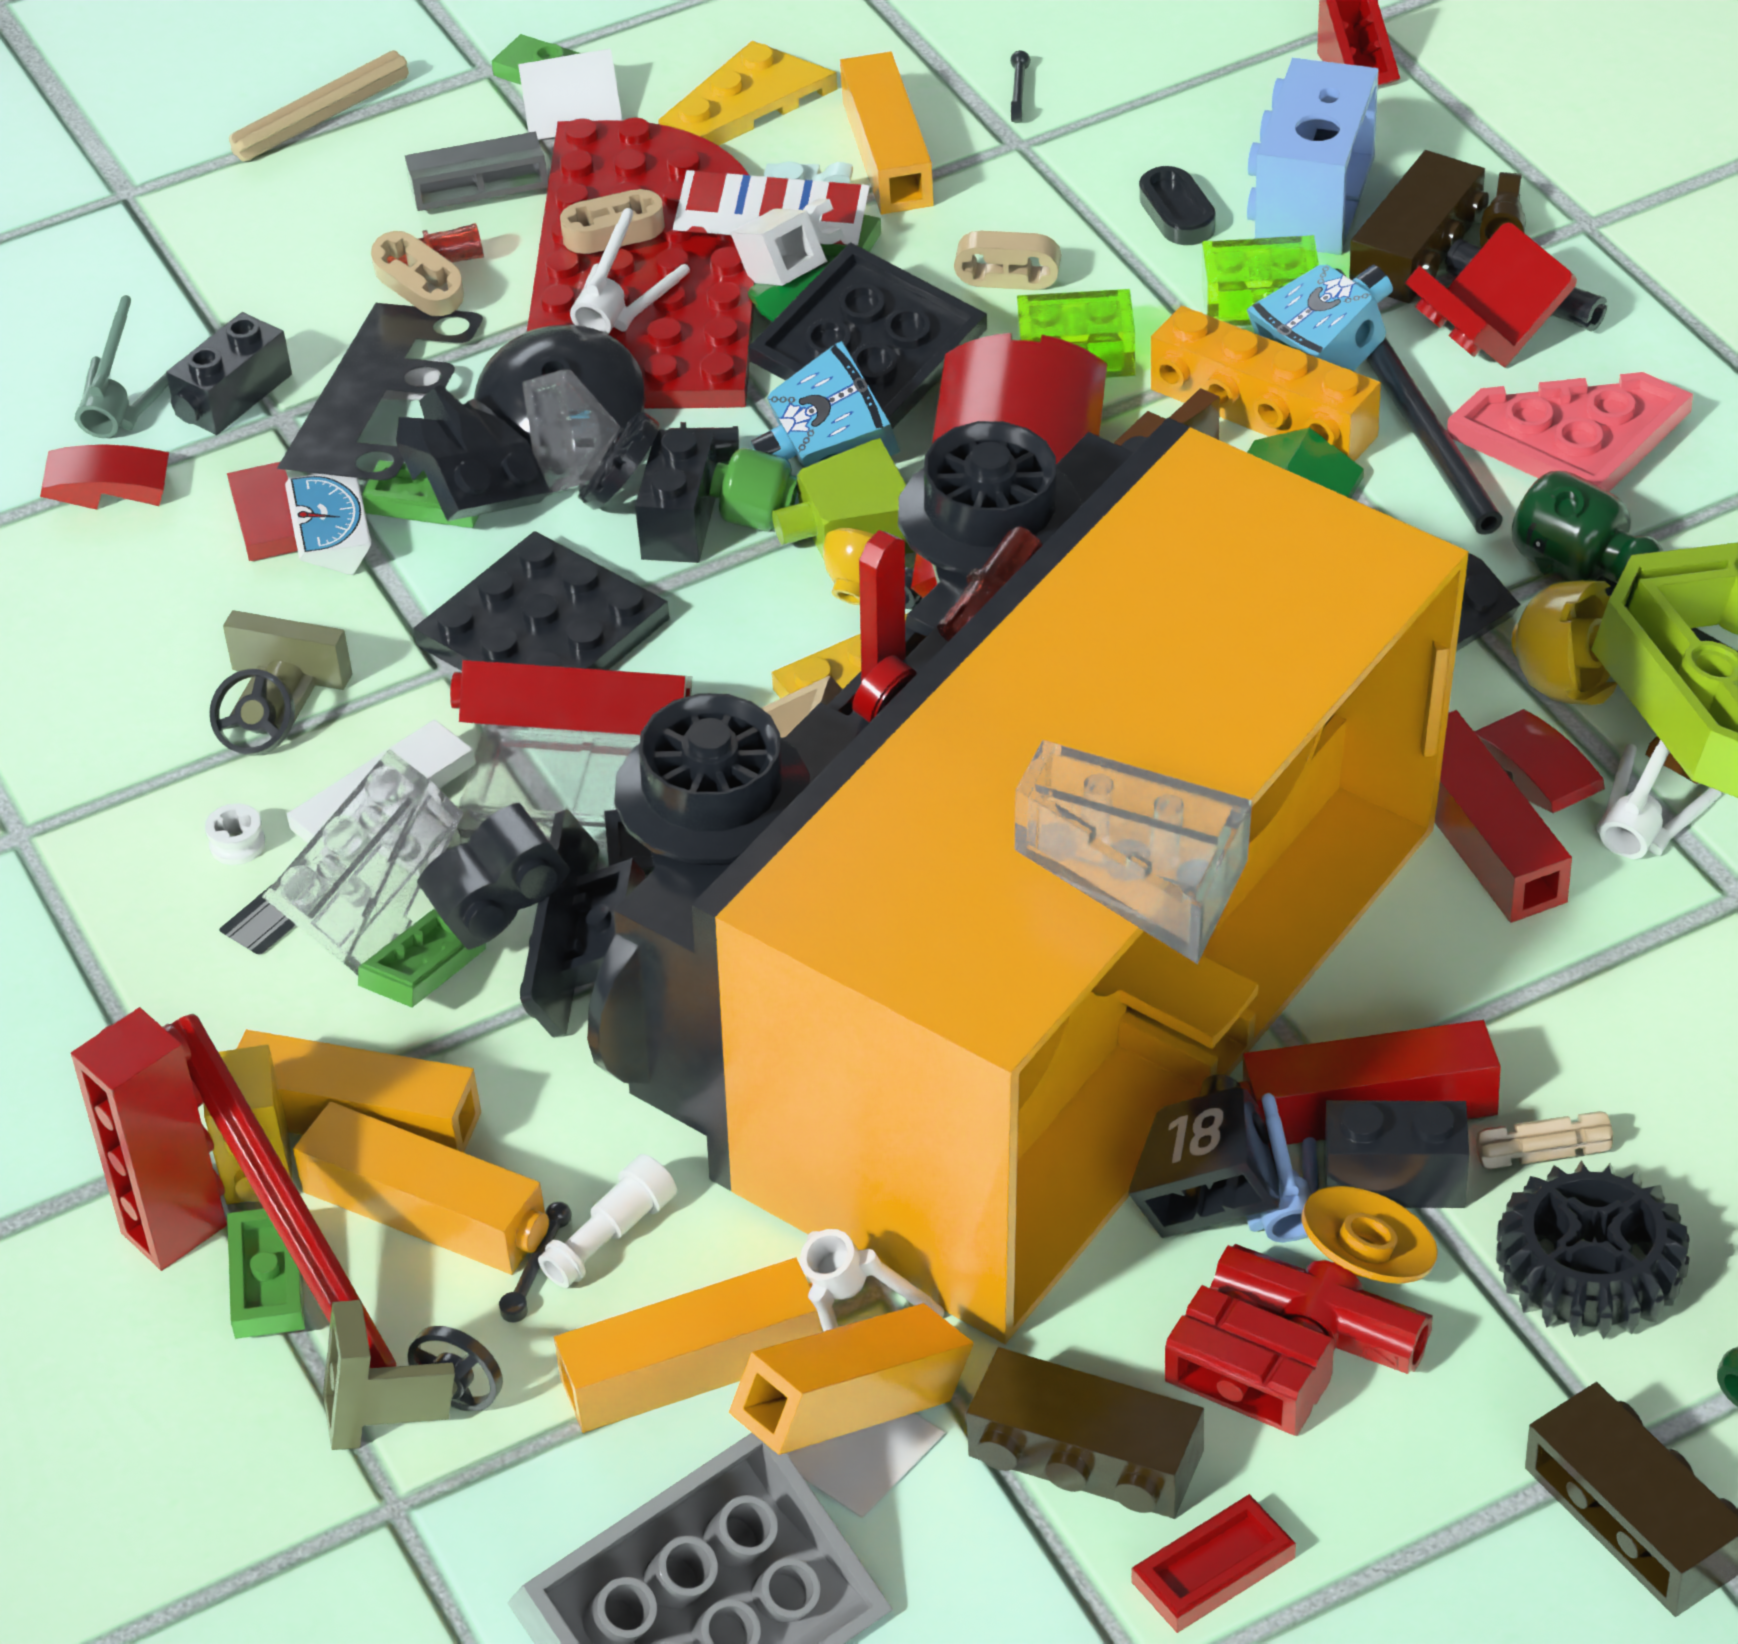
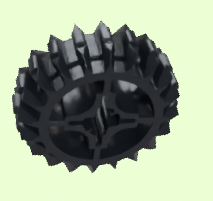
M1581 1160L1574 1173L1567 1174L1559 1167L1553 1165L1546 1181L1530 1176L1527 1185L1523 1188V1192H1512L1511 1199L1506 1205V1212L1502 1213V1220H1499L1497 1225L1496 1263L1498 1264V1271L1504 1273L1503 1282L1506 1285V1293L1519 1295V1302L1521 1303L1523 1313L1542 1309V1318L1546 1328L1560 1320L1568 1322L1574 1337L1583 1326L1596 1327L1604 1340L1612 1325H1619L1632 1335L1636 1326L1639 1325L1640 1318L1656 1323L1659 1314L1663 1312V1306L1674 1305L1675 1299L1680 1294L1683 1278H1686L1688 1274L1690 1258L1687 1254L1690 1238L1689 1234H1687V1226L1681 1224L1678 1204L1664 1203L1665 1197L1663 1196L1661 1185L1642 1188V1181L1638 1171L1625 1178L1616 1176L1611 1162L1602 1172L1589 1171ZM1545 1237L1554 1244V1251L1550 1254H1547L1539 1243ZM1635 1243L1646 1256L1641 1261L1631 1254L1632 1245Z

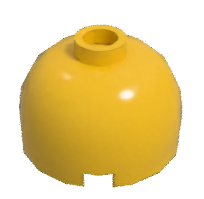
M1582 580L1552 584L1541 590L1530 600L1519 622L1513 629L1511 639L1512 650L1518 659V664L1530 686L1551 700L1578 705L1602 704L1614 693L1618 685L1616 682H1607L1610 674L1591 650L1606 606L1611 597L1607 596L1604 590L1610 587L1605 581Z

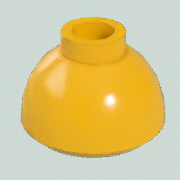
M838 528L826 534L823 545V560L826 571L834 583L831 593L837 599L849 604L860 605L859 559L867 541L874 534L853 528Z

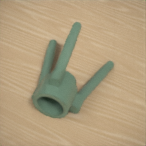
M123 295L120 298L102 357L94 356L90 361L82 399L75 412L74 420L85 433L97 438H110L117 433L119 427L132 430L139 415L168 386L167 376L164 373L130 406L124 386L113 379H108L128 317L127 314L131 305V297L129 295Z

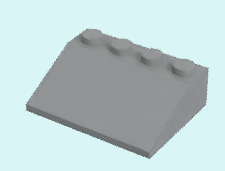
M752 1432L523 1584L507 1602L534 1644H845L893 1610L787 1453L778 1455Z

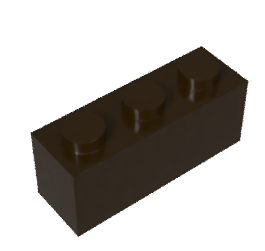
M1424 150L1352 237L1350 243L1349 279L1353 280L1368 267L1375 265L1387 275L1393 286L1392 293L1387 297L1410 304L1417 293L1407 286L1405 282L1420 265L1431 276L1436 278L1439 267L1447 257L1452 245L1458 239L1464 238L1465 233L1473 223L1479 224L1481 222L1483 213L1489 203V194L1484 191L1485 168Z
M1001 1347L997 1348L966 1412L969 1457L981 1460L986 1465L997 1470H1015L1050 1481L1058 1488L1066 1491L1087 1492L1119 1502L1127 1509L1135 1512H1152L1175 1519L1204 1452V1407Z
M1596 1381L1529 1424L1525 1469L1675 1618L1738 1576V1508L1729 1500L1718 1498L1694 1475L1693 1469L1684 1456L1674 1449H1667L1644 1427L1639 1415L1628 1403L1621 1400L1617 1401Z

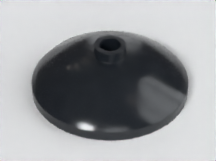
M560 324L528 331L501 347L483 368L476 384L474 398L491 409L528 441L543 474L563 475L590 469L601 452L607 454L610 450L608 443L622 427L625 429L627 422L633 416L644 412L646 393L640 367L634 356L622 343L594 328ZM562 375L556 380H548L551 376Z

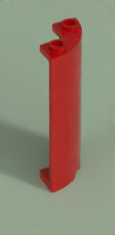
M1003 333L981 337L964 343L945 354L933 442L954 427L977 421H1004L1028 428L1046 440L1056 456L1057 464L1088 432L1100 437L1107 363L1076 344L1046 335H1041L1040 342L1013 340L1012 333ZM916 553L911 589L924 598L937 585L933 565Z

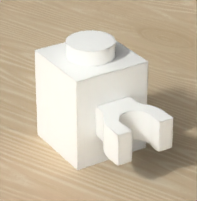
M817 199L805 206L803 210L773 209L730 232L746 273L754 280V283L783 286L827 262L820 244H834L845 238L841 228L829 227L823 232L819 228V218L821 215L833 209L830 199Z

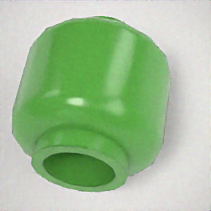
M741 448L735 451L729 464L717 463L709 495L719 498V512L723 520L769 532L774 529L772 511L795 505L798 493L797 476L792 475L791 464L784 457L749 448Z

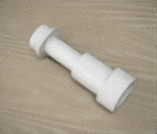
M639 1154L618 1174L619 1183L591 1208L590 1213L592 1217L565 1243L559 1240H552L546 1245L545 1252L539 1256L538 1262L545 1275L553 1283L562 1288H568L573 1282H579L586 1275L583 1263L610 1238L620 1239L646 1213H658L676 1196V1183L668 1170L660 1162L649 1155Z

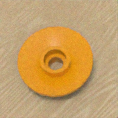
M1326 1187L1312 1193L1303 1207L1301 1215L1302 1224L1312 1243L1329 1259L1351 1271L1356 1276L1386 1283H1411L1426 1277L1437 1260V1245L1428 1228L1409 1210L1380 1194L1355 1187Z

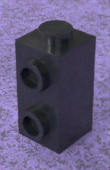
M245 312L238 314L166 371L171 394V406L175 416L185 423L194 424L215 435L222 432L292 375L284 330Z

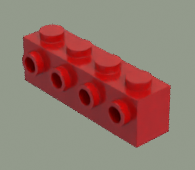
M138 1007L116 1023L105 1027L96 1036L71 1051L70 1054L120 1232L160 1271H163L227 1226L221 1196L225 1194V1187L212 1166L209 1153L214 1150V1143L201 1122L198 1107L203 1104V1099L197 1086L190 1078L186 1062L191 1059L190 1048L184 1037L173 1025L167 1023L161 1026L141 1007Z

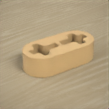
M638 189L572 204L564 209L560 215L563 244L567 249L576 253L586 254L605 250L615 226L626 208L632 209L634 214L621 246L655 238L662 233L665 227L662 199L655 192Z
M394 230L386 232L375 240L371 248L372 263L376 277L384 285L422 312L431 316L448 315L460 307L464 298V289L460 271L453 263L405 231ZM406 254L408 266L397 259ZM391 255L397 258L388 264L387 257ZM427 281L435 287H441L447 283L448 290L444 292L437 288L429 293Z
M971 231L965 234L958 243L954 270L961 281L971 286L1040 290L1051 286L1056 281L1062 254L1060 246L1047 235L1024 232ZM975 254L983 255L986 263H978ZM1029 257L1039 258L1041 266H1033Z

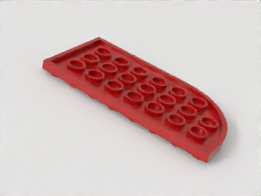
M632 117L625 120L596 121L580 118L572 121H557L527 332L551 325H575L570 317L571 307L582 292L593 265L599 264L605 251L583 254L567 249L563 244L560 220L563 210L581 201L630 190H650L657 193L662 199L665 227L662 233L655 238L621 246L607 278L621 286L625 295V306L628 307L679 266L686 264L689 266L690 271L676 285L634 317L626 331H620L613 326L608 335L622 343L637 361L645 385V409L746 407L750 367L748 346L752 343L755 304L748 297V291L754 286V280L747 275L731 235L672 230L687 170L749 175L748 172L730 153L713 142L685 130L649 123L643 118ZM562 375L551 376L548 380H556Z

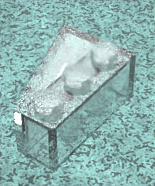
M1042 740L1016 788L1015 850L1198 964L1248 860L1252 800Z
M389 749L262 897L294 926L358 977V967L411 926L412 920L407 915L420 889L417 880L424 869L436 857L447 850L464 813L430 779Z

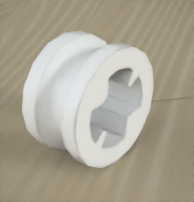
M241 803L226 804L210 813L205 821V833L209 840V851L213 858L222 864L242 865L257 858L265 848V835L262 830L261 816L250 805ZM241 832L240 835L231 836V837L229 836V834H231V833Z

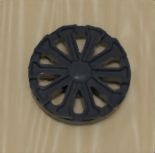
M646 412L633 416L627 422L626 428L622 427L609 441V452L607 454L601 452L589 469L592 473L584 478L579 488L578 499L592 510H596L608 502L626 483L644 459L657 436L660 426L659 422Z

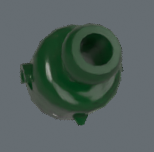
M1550 471L1538 478L1521 500L1511 526L1512 542L1520 554L1536 563L1543 575L1552 572L1569 582L1582 580L1596 581L1599 577L1609 572L1614 575L1618 583L1631 555L1664 551L1656 539L1646 535L1633 536L1629 533L1631 527L1630 512L1621 499L1568 471Z

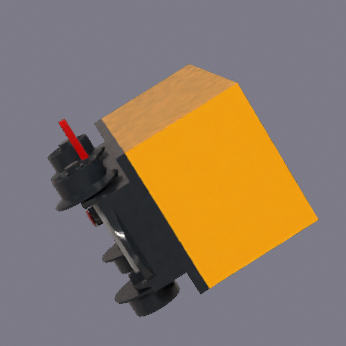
M1169 417L1134 452L1088 432L1057 464L1056 456L1046 440L1028 428L1004 421H977L954 427L938 437L925 454L924 467L912 475L901 492L898 509V527L910 548L933 565L937 585L907 614L905 620V540L888 532L878 530L867 541L859 559L861 671L828 705L820 702L786 737H780V732L771 715L754 702L730 694L699 693L674 700L651 716L641 731L640 743L633 747L616 774L615 808L626 831L651 851L654 870L614 909L616 934L598 970L588 1011L587 1041L594 1064L608 1075L623 1083H628L629 1094L707 1136L709 1179L806 1234L812 1231L820 1232L825 1229H838L845 1232L858 1250L872 1249L882 1263L930 1296L932 1300L943 1307L945 1312L1004 1345L1008 1343L1129 1197V1187L1156 1113L1164 1106L1200 1097L1202 1082L1207 1077L1216 1074L1231 1075L1243 1060V1053L1250 1052L1434 830L1469 551ZM895 655L913 668L917 674L870 722H867L853 711L854 696L868 673L880 661Z

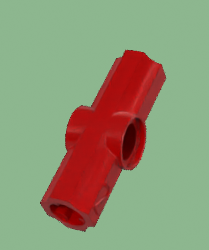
M1238 1244L1233 1246L1227 1245L1217 1263L1214 1279L1210 1288L1224 1294L1228 1291L1244 1293L1251 1297L1261 1309L1290 1320L1294 1317L1308 1319L1318 1325L1325 1335L1334 1338V1350L1335 1348L1405 1374H1409L1411 1371L1415 1372L1418 1368L1432 1331L1433 1315L1365 1291L1362 1283L1351 1271L1335 1262L1326 1260L1314 1261L1304 1269Z

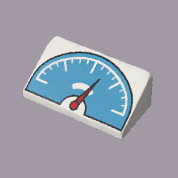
M328 474L289 478L285 487L299 560L347 575H353L371 545L358 478Z

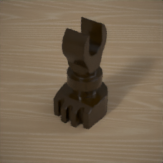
M1499 173L1496 197L1485 209L1481 219V248L1500 226L1505 223H1512L1525 233L1526 217L1520 202L1521 194H1519L1522 173Z

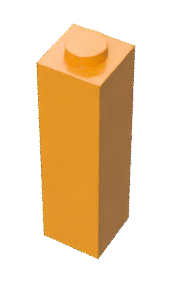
M892 51L840 59L843 105L880 214L934 206L932 162Z
M248 1029L245 1030L236 1048L269 1044L289 1133L304 1135L331 1101L464 1153L482 1113L474 1068Z
M331 1101L293 1148L303 1193L510 1275H513L528 1252L534 1253L548 1231L549 1218L545 1214L540 1182Z
M797 1257L553 1336L560 1379L582 1433L739 1382L752 1351L823 1332L817 1309L808 1298L813 1284L811 1282L808 1283Z
M922 1303L752 1351L728 1413L778 1455L785 1454L951 1402L974 1342L929 1306Z

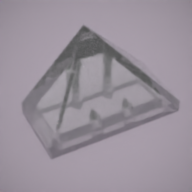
M559 370L522 382L533 454L551 491L548 496L588 485L620 426L571 370Z

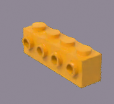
M1182 305L1151 335V390L1185 403L1196 391L1202 388L1220 396V417L1269 437L1310 427L1326 439L1330 445H1334L1353 461H1356L1378 437L1381 382Z

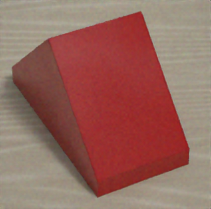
M1319 0L1317 55L1322 61L1378 68V86L1401 79L1378 0Z

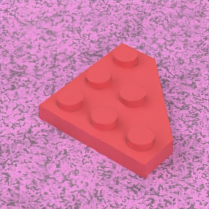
M1645 372L1620 374L1619 383L1588 386L1586 378L1539 382L1538 391L1507 395L1504 386L1480 388L1448 418L1447 432L1453 440L1536 478H1540L1550 471H1568L1610 492L1691 413L1693 393Z

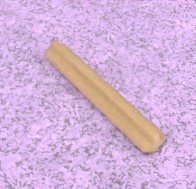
M396 50L389 51L231 133L229 142L232 153L243 162L249 161L406 79L409 71L405 57L401 56Z

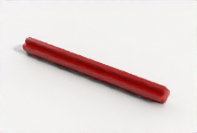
M194 1013L185 1015L172 1022L171 1025L181 1033L190 1048L191 1059L186 1061L190 1078L200 1091L203 1103L330 1323L332 1302L361 1299L199 1017ZM362 1303L371 1356L369 1368L397 1366L392 1353Z

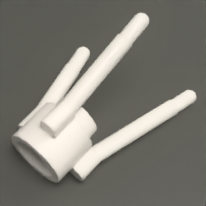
M626 208L622 212L599 264L593 265L582 292L571 307L570 317L575 325L594 328L606 334L610 333L613 326L620 331H626L634 317L676 285L690 271L689 266L686 264L679 266L628 307L625 306L623 289L618 283L608 279L607 276L634 213L630 208Z
M1661 740L1658 746H1656L1636 788L1628 796H1625L1637 748L1631 743L1624 747L1605 813L1596 826V831L1599 833L1601 841L1607 849L1629 859L1642 858L1647 851L1654 855H1661L1670 839L1709 808L1722 795L1721 791L1710 788L1662 827V807L1654 797L1649 795L1669 754V750Z
M825 1229L820 1232L812 1231L808 1234L807 1241L801 1249L799 1260L803 1272L813 1284L808 1298L817 1309L823 1331L838 1327L832 1306L835 1299L846 1300L854 1297L863 1288L866 1276L871 1275L913 1305L925 1303L941 1317L944 1315V1309L941 1305L882 1263L872 1249L858 1250L845 1232L838 1229Z

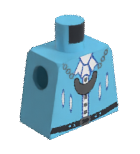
M1328 264L1318 265L1256 302L1247 309L1255 334L1354 371L1385 338L1386 329L1377 304L1392 293L1393 286L1387 275L1375 265L1368 267L1353 280H1350Z
M842 341L833 345L770 392L767 399L779 426L750 441L753 449L784 457L787 460L797 456L803 468L878 438H881L890 456L900 452L887 417Z

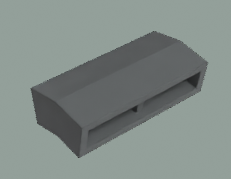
M536 131L404 155L408 182L417 211L548 187L549 180L545 155L540 147Z

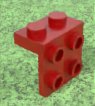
M1505 223L1500 226L1448 288L1444 287L1420 265L1406 280L1405 284L1421 297L1414 307L1439 328L1447 320L1451 322L1455 328L1448 336L1471 356L1475 357L1482 349L1502 367L1506 368L1575 288L1577 278L1569 269L1514 224Z

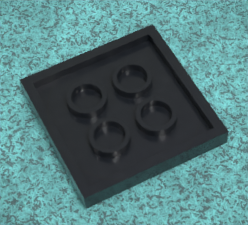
M850 242L748 346L749 360L751 363L786 381L833 345L842 341L893 430L942 378L945 354L964 343L978 339L987 330V313Z
M533 531L413 628L416 646L461 671L463 660L609 670L668 621L670 616L667 600L537 531Z

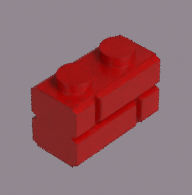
M1201 1285L1189 1303L1185 1316L1182 1315L1167 1338L1165 1345V1382L1288 1434L1298 1436L1312 1412L1313 1405L1318 1403L1330 1383L1333 1374L1334 1338L1325 1335L1318 1325L1308 1319L1294 1317L1288 1320L1263 1310L1251 1297L1244 1293L1228 1291L1224 1294Z

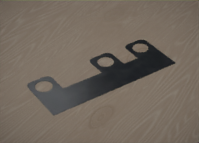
M375 302L277 469L373 480L394 478L404 463L398 446L357 442L387 390L427 394L439 383L446 388L455 371V367L447 362L405 358L415 340L423 339L453 343L470 341L483 321L482 315L475 312L455 310L448 315L431 316L415 306ZM447 317H460L469 322V328L457 335L439 334L434 330L433 326L440 319ZM430 367L441 373V378L436 383L428 386H414L405 381V375L415 368ZM369 452H385L394 459L393 464L389 468L378 472L363 471L357 467L356 461L360 456Z

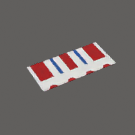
M687 170L672 231L731 235L730 232L773 209L803 210L805 206L817 199H830L833 209L823 213L819 218L820 230L823 232L829 227L841 228L845 238L834 244L848 245L851 242L858 246L870 185Z

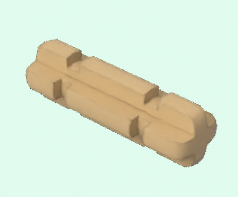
M1595 1111L1578 1114V1121L1571 1122L1569 1116L1514 1124V1131L1507 1132L1506 1126L1485 1128L1477 1133L1476 1149L1482 1167L1488 1170L1512 1166L1511 1159L1517 1158L1519 1164L1523 1165L1575 1157V1149L1581 1148L1584 1155L1607 1152L1612 1148L1613 1144L1612 1125L1606 1112Z

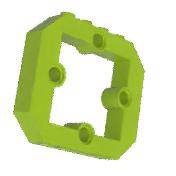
M1738 542L1631 555L1608 601L1591 650L1690 779L1738 798V652L1721 643L1700 641L1690 629L1719 625L1723 629L1738 635Z

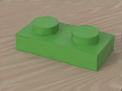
M265 1209L227 1213L230 1321L235 1339L305 1330L303 1276Z

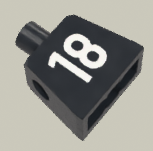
M1216 1074L1207 1077L1202 1082L1200 1097L1164 1106L1155 1115L1128 1194L1161 1238L1279 1208V1179L1265 1122V1114L1248 1090L1242 1088L1240 1083L1230 1076Z

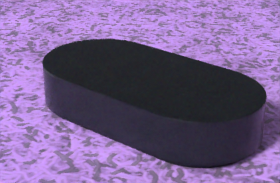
M1159 166L1150 169L1141 176L1139 180V201L1164 238L1179 245H1197L1209 240L1214 235L1216 222L1215 208L1187 171L1175 166Z

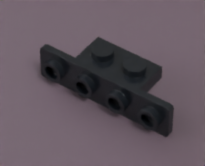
M568 809L555 813L550 842L571 868V871L564 882L551 895L537 904L533 930L529 938V951L523 982L520 985V1000L525 1011L530 1017L535 1018L553 1038L567 1033L575 988L596 981L598 970L616 934L614 909L646 877V874L633 858L596 871L599 846Z

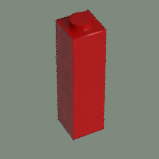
M463 660L462 672H454L452 676L450 704L452 709H459L458 722L640 735L654 713L674 700L691 696L693 676Z
M1457 710L1448 712L1435 824L1510 923L1568 903L1572 856Z
M1483 1019L1243 1053V1081L1239 1083L1242 1088L1248 1090L1263 1113L1262 1096L1266 1093L1274 1095L1286 1144L1290 1145L1302 1143L1308 1137H1312L1316 1141L1324 1140L1326 1100L1466 1101L1467 1119L1496 1116L1499 1110L1501 1065Z

